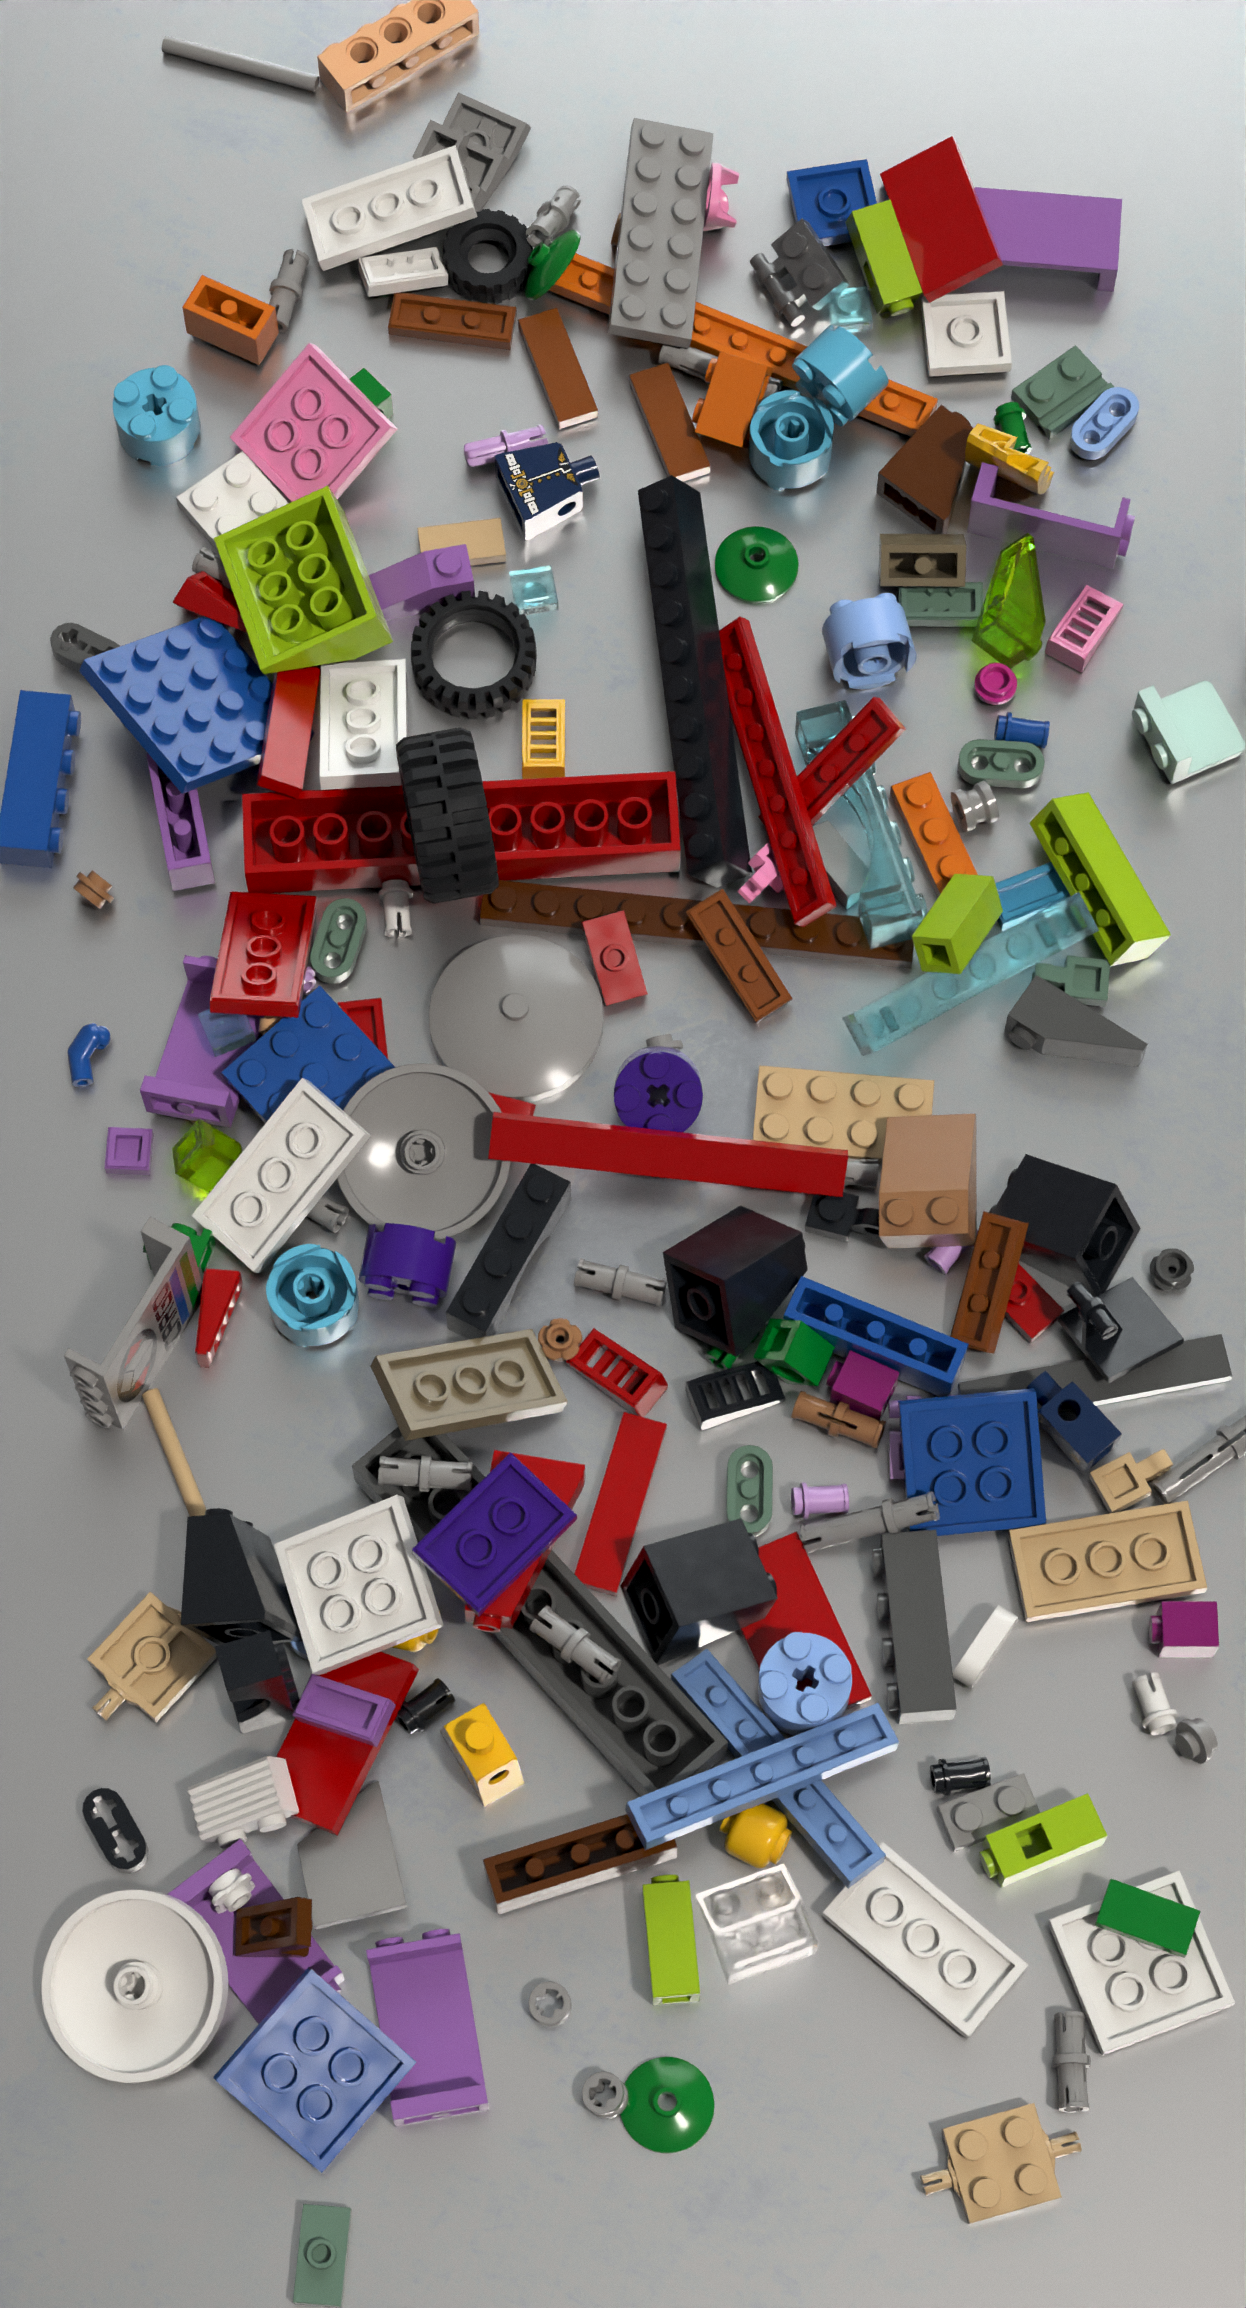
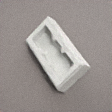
M438 247L358 259V270L368 297L448 285V272Z

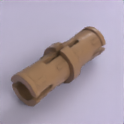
M804 1391L799 1393L791 1418L800 1419L829 1430L828 1435L838 1438L840 1434L871 1445L873 1448L878 1447L886 1426V1421H880L850 1410L847 1403L840 1401L836 1405L806 1394Z

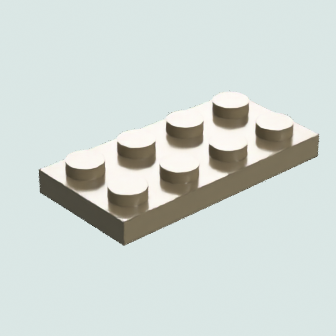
M533 1329L377 1355L370 1365L405 1441L562 1412L568 1403Z

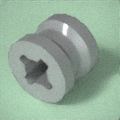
M986 781L976 783L973 789L969 791L959 789L951 792L953 811L964 832L975 829L977 823L984 821L990 824L999 820L998 806L994 794Z

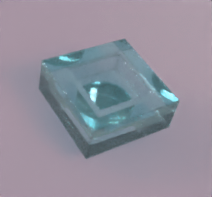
M867 286L845 288L827 303L829 324L833 325L834 330L838 326L845 328L849 332L872 330L873 320Z
M551 565L510 572L514 604L519 608L520 615L523 613L531 615L559 610Z
M210 1009L198 1013L200 1024L215 1057L256 1041L254 1031L246 1015L210 1013Z

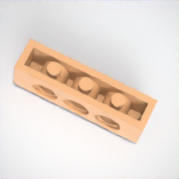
M412 0L406 4L397 5L388 15L373 24L363 25L354 35L340 43L329 45L322 54L318 55L319 78L344 111L348 113L479 35L478 10L470 0Z

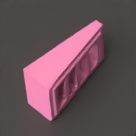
M1086 585L1048 639L1045 654L1082 673L1121 612L1124 604ZM1090 600L1109 611L1105 615L1086 604ZM1083 612L1100 621L1099 625L1079 616L1080 613ZM1075 623L1092 632L1091 636L1073 628V624ZM1066 635L1084 643V646L1081 647L1065 638Z

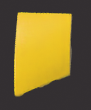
M978 423L969 433L965 449V461L978 468L981 467L982 462L998 466V477L1039 495L1045 493L1054 475V472L1051 471L1052 467L1048 466L1049 462L1014 450L1017 437Z

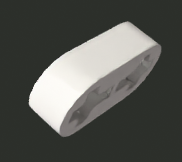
M998 1605L956 1666L953 1677L972 1689L1009 1636L1019 1617Z

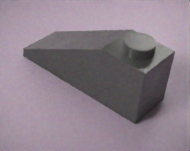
M1037 975L1009 1012L1004 1030L1017 1046L1026 1050L1032 1048L1043 1055L1130 1066L1140 1065L1148 1045Z

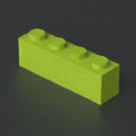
M1087 792L1052 798L1029 824L1110 966L1147 959L1171 934L1091 795Z

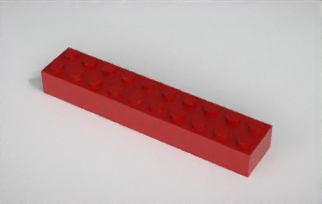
M675 771L482 781L494 842L499 880L680 871L681 849ZM402 785L301 791L298 799L279 792L242 794L244 870L248 892L281 893L382 887V884L388 880H405L408 882V886L421 885Z

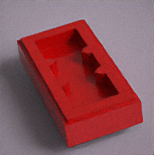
M624 910L581 922L604 1007L647 995Z
M1018 1263L1005 1318L1032 1343L1058 1320V1316L1064 1313V1309Z

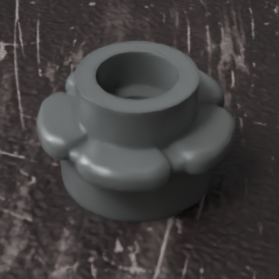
M1174 1248L1165 1249L1159 1256H1155L1152 1259L1150 1273L1154 1275V1282L1159 1288L1167 1291L1172 1288L1182 1290L1191 1282L1192 1278L1190 1275L1194 1271V1265L1190 1257L1182 1250ZM1174 1267L1176 1269V1272L1174 1274H1170L1168 1272V1268Z

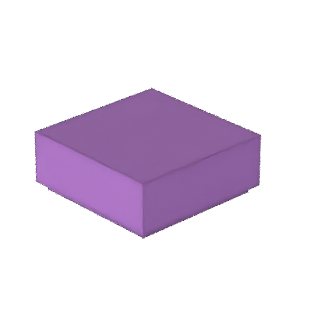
M108 1127L105 1158L106 1174L150 1176L154 1138L153 1130Z

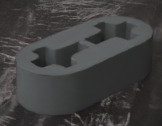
M64 623L58 626L50 637L52 652L56 660L79 672L84 659L120 647L116 642L75 623ZM76 638L80 649L71 646L65 651L62 642L70 643Z

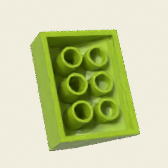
M328 485L214 538L256 659L263 674L354 660L393 642L345 511Z

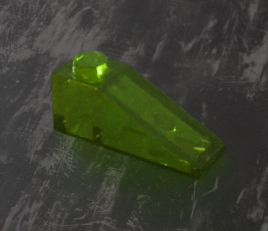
M1026 533L1000 551L971 640L999 663L1006 665L1010 669L1024 660L1030 661L1037 655L1042 647V640L1040 639L1046 623L1034 537L1029 533Z

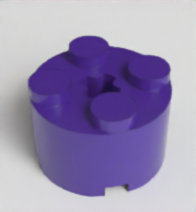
M647 1047L631 1054L619 1068L614 1086V1104L618 1116L625 1126L684 1132L694 1123L699 1115L703 1101L701 1077L693 1061L683 1052L672 1047ZM662 1084L667 1085L666 1100L658 1098L652 1101L649 1099L650 1085L657 1088L662 1086Z
M385 1223L383 1232H378L376 1224L369 1225L358 1280L368 1288L367 1295L381 1300H394V1295L400 1294L412 1296L411 1302L413 1304L431 1308L438 1307L439 1299L447 1296L456 1241L446 1236L445 1244L435 1241V1231L411 1225Z

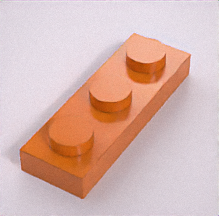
M931 772L892 785L890 794L937 898L954 874L978 875Z

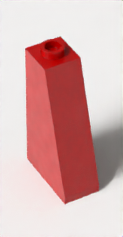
M494 1450L490 1472L510 1452ZM512 1453L571 1510L573 1509L585 1483L584 1464ZM555 1542L479 1617L465 1604L466 1622H472L475 1629L485 1632H500L501 1627L512 1629Z

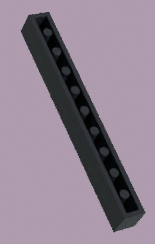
M671 475L639 489L638 498L687 871L689 875L717 888L752 875V868L748 864L750 853L701 495L699 491Z

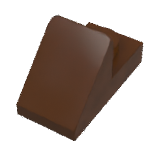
M294 1897L236 1910L235 1956L299 1958L308 1956L309 1947H311L312 1899Z

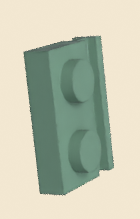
M1075 345L1012 389L1011 399L1019 403L1020 408L1025 410L1026 415L1037 427L1040 426L1046 432L1045 436L1050 440L1078 420L1104 391L1114 386L1111 382L1107 383L1102 378V373Z

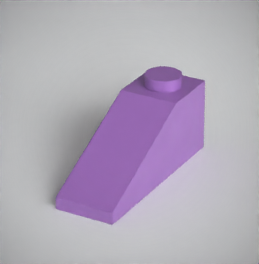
M466 544L424 551L369 575L385 621L420 615L424 612L430 613V606L436 601L443 605L445 596L453 594L456 600L461 599V591L470 590L471 597H475L474 579Z

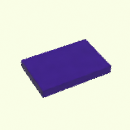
M510 1452L412 1549V1554L479 1617L577 1520V1514Z

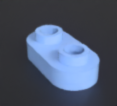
M1113 387L1104 391L1074 423L1070 437L1072 450L1079 457L1087 460H1096L1105 456L1136 422L1139 402L1135 394L1122 387ZM1120 411L1123 416L1115 417L1110 412ZM1092 438L1096 440L1097 443L1088 444L1084 440Z

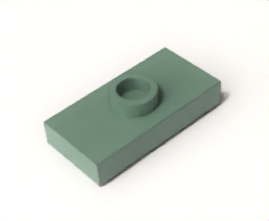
M965 582V587L898 586V603L904 609L908 626L983 627V582Z
M303 2204L293 2295L294 2304L342 2308L351 2208Z

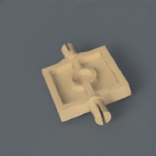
M149 1592L87 1658L89 1664L106 1678L111 1688L92 1709L103 1720L107 1721L123 1701L139 1707L157 1723L217 1658L215 1648L201 1635L181 1625V1612L179 1610L166 1606L153 1593Z
M1032 2103L941 2129L948 2153L947 2169L920 2175L921 2184L940 2180V2183L923 2187L926 2196L953 2187V2190L962 2201L967 2222L970 2224L1062 2198L1055 2176V2158L1081 2152L1082 2148L1080 2143L1066 2147L1061 2146L1062 2144L1079 2140L1076 2131L1049 2139L1041 2128L1035 2104Z

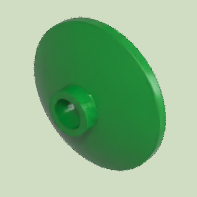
M570 230L560 235L548 246L540 242L532 250L527 260L532 265L525 287V297L534 301L543 296L564 273L580 243L581 236L576 230Z
M746 527L733 532L720 544L715 556V573L722 588L732 597L747 603H767L780 598L790 590L798 574V556L792 543L781 533L766 527ZM760 555L764 559L760 562H755L750 559V556Z
M675 2057L654 2058L638 2066L624 2084L628 2090L629 2099L626 2108L620 2114L628 2134L642 2147L656 2153H678L694 2146L708 2131L714 2115V2095L705 2075L693 2064ZM664 2094H670L676 2099L677 2104L671 2111H664L658 2105L659 2098Z

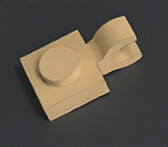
M1165 1449L1152 1454L1138 1463L1135 1462L1131 1453L1128 1452L1090 1472L1089 1478L1109 1513H1115L1149 1497L1152 1490L1147 1482L1161 1477L1171 1469L1170 1467L1173 1466V1463Z

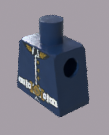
M557 442L500 453L494 456L495 476L525 541L534 538L580 512L583 508V490L581 486L600 479L599 470L592 455L570 463L562 444Z
M1044 1371L1026 1387V1389H1035L1037 1402L1041 1405V1408L1038 1410L1039 1424L1083 1475L1118 1445L1122 1433L1073 1381L1062 1389L1050 1374ZM1063 1409H1069L1075 1413L1077 1418L1073 1421H1065L1061 1419L1058 1412Z

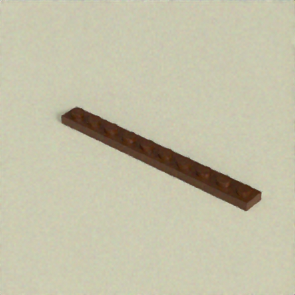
M499 880V887L492 893L483 895L480 925L584 936L581 922L624 910L633 941L708 948L686 914V911L702 902L701 900ZM733 904L764 954L908 969L912 967L914 949L912 935L915 932L916 922L826 913L807 926L801 927L794 924L790 909Z

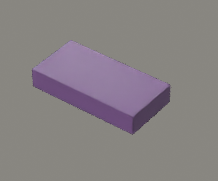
M311 1674L293 1716L300 1722L377 1747L396 1705L391 1699Z

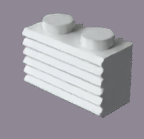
M266 1756L192 1785L187 1790L190 1794V1802L193 1804L192 1810L195 1813L194 1819L197 1821L196 1827L200 1831L199 1837L202 1841L219 1843L220 1848L230 1847L239 1839L245 1842L247 1840L245 1833H250L253 1830L259 1829L260 1832H269L280 1829L287 1825L285 1818L299 1813L286 1759Z

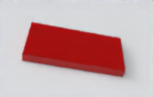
M953 136L880 173L923 294L929 303L1003 265L959 146Z
M230 892L210 996V1013L299 1018L317 910V896Z
M797 1531L758 1547V1556L765 1571L770 1573L775 1580L778 1597L764 1619L740 1629L758 1672L760 1671L764 1656L779 1640L793 1632L817 1634L834 1642L843 1651L851 1664L852 1687L847 1709L871 1700L870 1690ZM805 1678L803 1681L797 1680L796 1689L803 1692L806 1687H812L813 1681Z
M380 1651L330 1672L318 1675L391 1699L396 1706L377 1747L300 1722L295 1718L276 1756L286 1759L299 1808V1813L291 1815V1818L338 1836L419 1671L413 1663Z

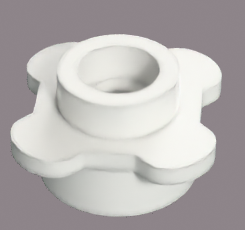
M235 1868L221 1875L210 1886L208 1892L213 1898L211 1902L216 1906L215 1910L218 1914L227 1910L229 1912L236 1911L249 1901L252 1896L251 1891L255 1888L249 1873L243 1875L239 1869Z

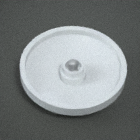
M122 1890L108 1893L93 1899L74 1912L54 1937L47 1952L42 1972L41 1994L44 2014L48 2026L61 2049L86 2071L100 2078L121 2083H139L162 2079L175 2074L192 2063L207 2048L218 2031L228 1998V1971L225 1956L209 1924L199 1913L183 1901L151 1890Z

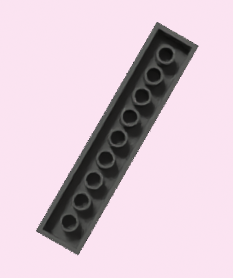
M397 1427L352 1465L355 1482L374 1503L395 1495L404 1497L415 1536L419 1543L470 1492L430 1488L429 1492H420L419 1487L379 1486L380 1456L421 1460L422 1455H429L435 1461L463 1463L471 1461L446 1434L405 1441L399 1427ZM474 1464L471 1491L485 1478ZM551 1550L512 1629L501 1627L500 1632L493 1634L640 1796L711 1769L727 1754L728 1741L554 1551ZM549 1606L552 1608V1611L577 1630L580 1628L585 1629L591 1634L590 1640L615 1658L621 1660V1665L617 1672L599 1662V1666L613 1676L607 1684L602 1685L599 1683V1680L585 1671L576 1662H566L560 1657V1650L536 1633L530 1631V1626L534 1619H537L549 1629L552 1628L549 1622L538 1615L544 1607Z

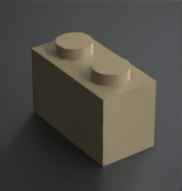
M880 534V586L965 587L966 541L964 534Z

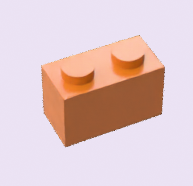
M204 275L200 277L182 307L188 334L257 365L261 364L279 334L276 308Z
M720 351L718 359L712 358L706 371L705 382L710 383L706 398H699L694 409L692 422L697 423L695 432L742 448H748L751 420L757 411L758 405L764 399L773 368Z

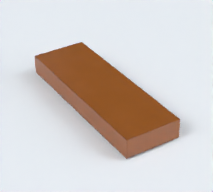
M399 292L394 293L388 333L389 335L511 350L517 310L516 307Z
M554 308L518 319V328L558 428L563 429L598 418V408L558 309Z
M661 364L630 374V386L667 477L673 475L684 482L709 474L710 463L698 434L695 432V427L669 364Z
M723 888L686 911L687 916L755 1023L793 1000Z
M983 1211L950 1337L969 1344L968 1347L987 1353H995L1029 1223Z

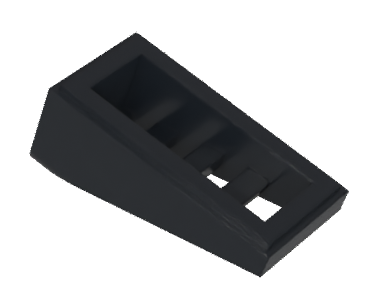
M758 1361L687 1381L685 1386L686 1394L701 1431L784 1402L786 1399L777 1376ZM762 1373L769 1394H760L754 1379L755 1375ZM744 1379L752 1398L744 1400L737 1383ZM729 1385L735 1403L727 1404L721 1389L722 1387ZM713 1392L718 1404L717 1408H710L705 1393Z

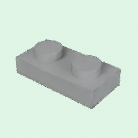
M1024 1773L937 1806V1812L954 1852L984 1841L986 1835L1040 1813Z

